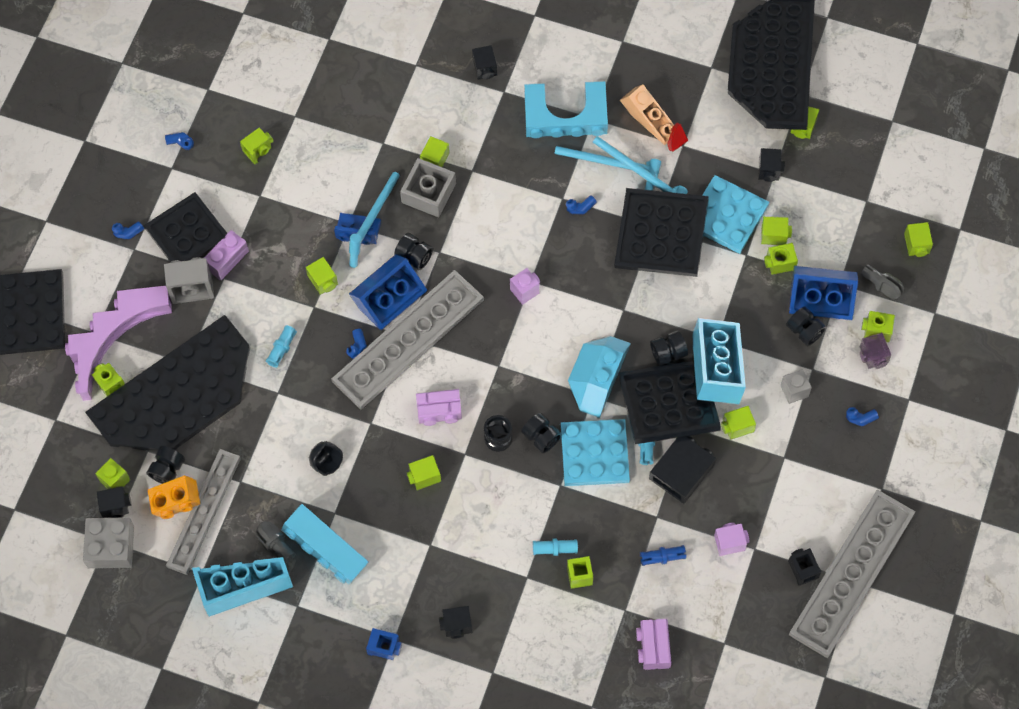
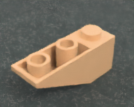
M643 84L633 88L620 101L641 125L666 145L674 124Z

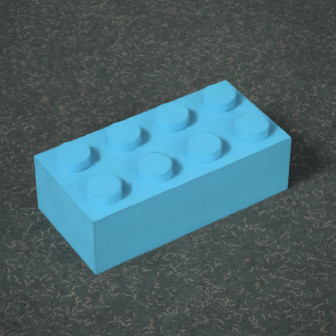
M698 318L692 334L697 400L740 404L746 389L740 323Z

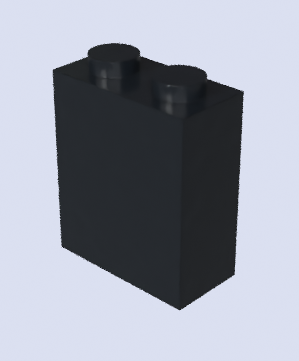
M691 436L676 438L650 471L649 480L684 504L713 468L716 457H714L713 452L709 449L697 445V442Z

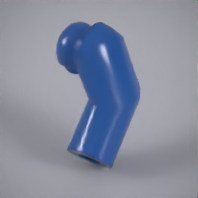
M184 132L165 135L167 145L177 143L185 150L191 149L194 145L193 139Z
M591 195L582 203L569 199L566 202L567 211L571 214H585L597 201Z
M139 221L129 228L123 227L120 223L112 226L113 235L122 239H131L144 230Z
M362 329L352 331L355 343L346 350L347 355L353 359L367 346Z
M854 407L846 411L847 420L859 426H865L879 419L875 409L865 414L859 413Z

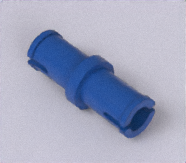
M684 545L666 549L665 547H659V550L640 552V557H642L640 559L642 566L656 563L663 565L667 564L668 561L686 559V554H684L686 550Z

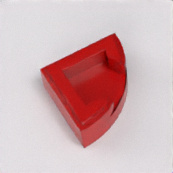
M676 123L671 128L672 132L667 142L668 149L672 152L688 141L679 123Z

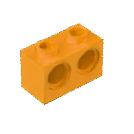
M185 475L148 489L151 512L153 515L161 517V519H170L176 513L188 512L193 507L200 505L197 482L195 479Z

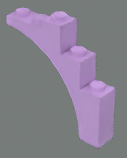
M166 286L117 291V299H114L115 311L93 313V321H90L91 333L68 335L65 351L66 355H69L74 363L75 373L78 374L79 381H75L76 393L80 394L83 401L92 400L94 379L91 374L94 373V368L100 364L104 354L114 341L140 322L155 316L172 313L171 298Z

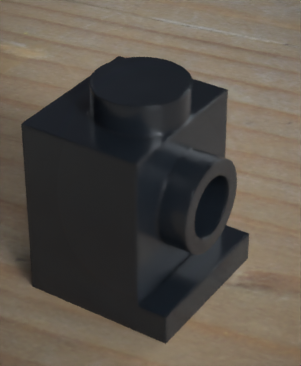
M801 548L791 553L788 562L796 577L798 586L819 579L821 570L810 548L807 550ZM799 565H805L806 569L801 570Z

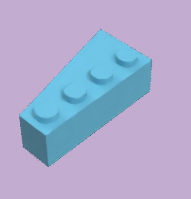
M303 504L289 517L281 529L289 538L298 543L305 552L318 559L317 561L321 566L333 571L336 579L343 584L345 582L350 584L368 563L362 555Z
M283 557L255 560L253 563L245 564L238 562L229 566L213 565L211 568H192L203 606L209 617L293 587Z

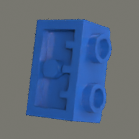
M340 213L338 224L334 229L335 237L341 241L349 242L350 236L357 234L366 216ZM375 218L361 244L370 245L377 243L381 219Z

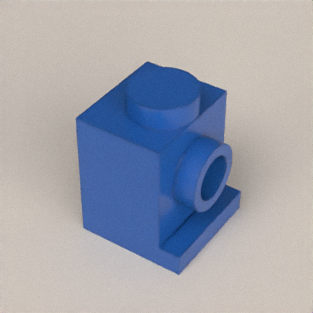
M372 628L366 648L367 654L389 660H394L395 655L399 656L402 648V643L399 642V635ZM388 644L390 647L388 650L382 649V646Z

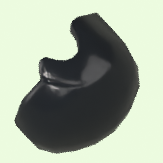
M321 441L311 449L308 457L310 466L323 476L330 475L340 467L343 461V452L335 444Z

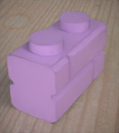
M230 230L225 238L204 258L207 260L211 274L222 280L249 250L246 241Z
M459 389L416 394L419 424L423 423L425 426H432L440 421L452 424L462 419Z
M668 619L642 620L640 627L636 628L637 641H641L642 649H638L639 663H643V669L645 670L670 668L671 653Z

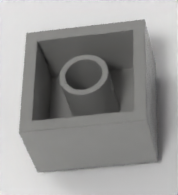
M417 158L400 191L401 202L433 216L440 217L456 185L455 172Z
M196 257L189 261L181 262L175 260L164 264L166 288L172 304L214 298L212 275L206 258Z
M86 518L83 562L88 569L132 568L134 525L131 519Z

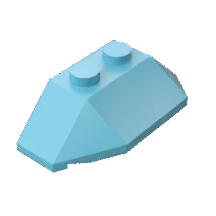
M609 336L583 344L568 379L569 386L580 411L600 418L631 343Z

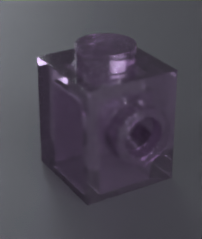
M883 333L862 338L859 346L862 362L867 364L868 369L885 367L889 363L891 353Z

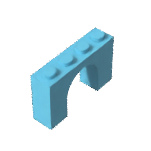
M605 81L585 82V108L579 115L567 119L556 117L548 110L545 102V84H524L526 137L540 138L542 136H552L558 138L568 135L580 137L582 135L601 136L607 134L608 118Z

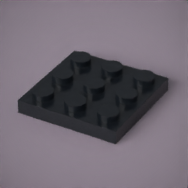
M196 192L144 225L145 230L170 262L175 260L181 262L189 261L196 257L204 258L227 235L225 229Z

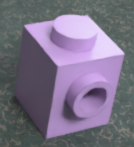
M526 268L510 279V290L523 305L539 294L540 280L534 272L531 273Z
M728 523L723 525L722 528L715 530L714 537L719 556L746 550L749 536L747 530H743L742 524Z

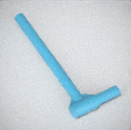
M596 136L593 140L595 145L661 191L688 193V190L681 185L674 188L670 187L600 137Z
M559 146L555 148V154L631 170L612 157ZM651 159L646 162V165L637 163L658 178L661 166L660 160ZM647 181L645 190L653 191L654 185Z
M393 172L357 234L350 236L349 265L352 268L358 265L361 242L400 177L397 172Z

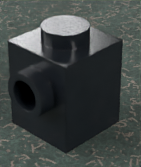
M492 45L472 49L477 79H490L497 76V64Z
M761 148L758 180L767 182L779 181L780 173H784L785 161H781V149Z
M123 487L97 491L99 512L103 518H122L125 514H129L128 506H132L129 493L125 492Z
M469 606L442 610L443 617H439L440 630H445L446 637L451 636L452 639L464 637V634L473 633Z

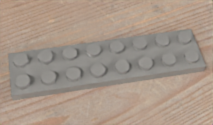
M454 270L331 378L332 382L362 410L483 302L484 297Z
M876 490L791 629L789 636L828 659L914 516L915 511L883 492Z

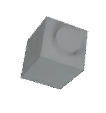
M803 369L783 376L781 388L789 404L809 397L812 387Z

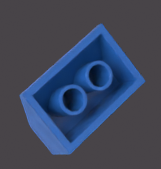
M395 254L352 290L349 295L359 310L382 330L428 290L408 260Z
M794 266L789 313L794 314L800 308L806 306L817 317L853 320L858 286L857 272Z

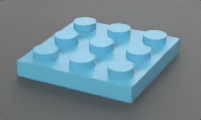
M714 175L702 195L709 196L704 236L741 254L767 210L769 201Z
M625 419L561 422L564 486L630 483Z

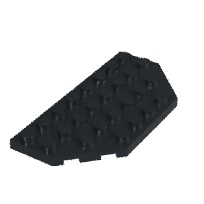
M768 0L763 5H758L751 10L748 16L741 21L738 20L733 23L728 95L766 129L807 130L815 0Z
M223 315L85 413L111 447L124 446L149 451V449L159 450L160 446H166L175 450L241 403V393L245 381L250 345L227 316Z

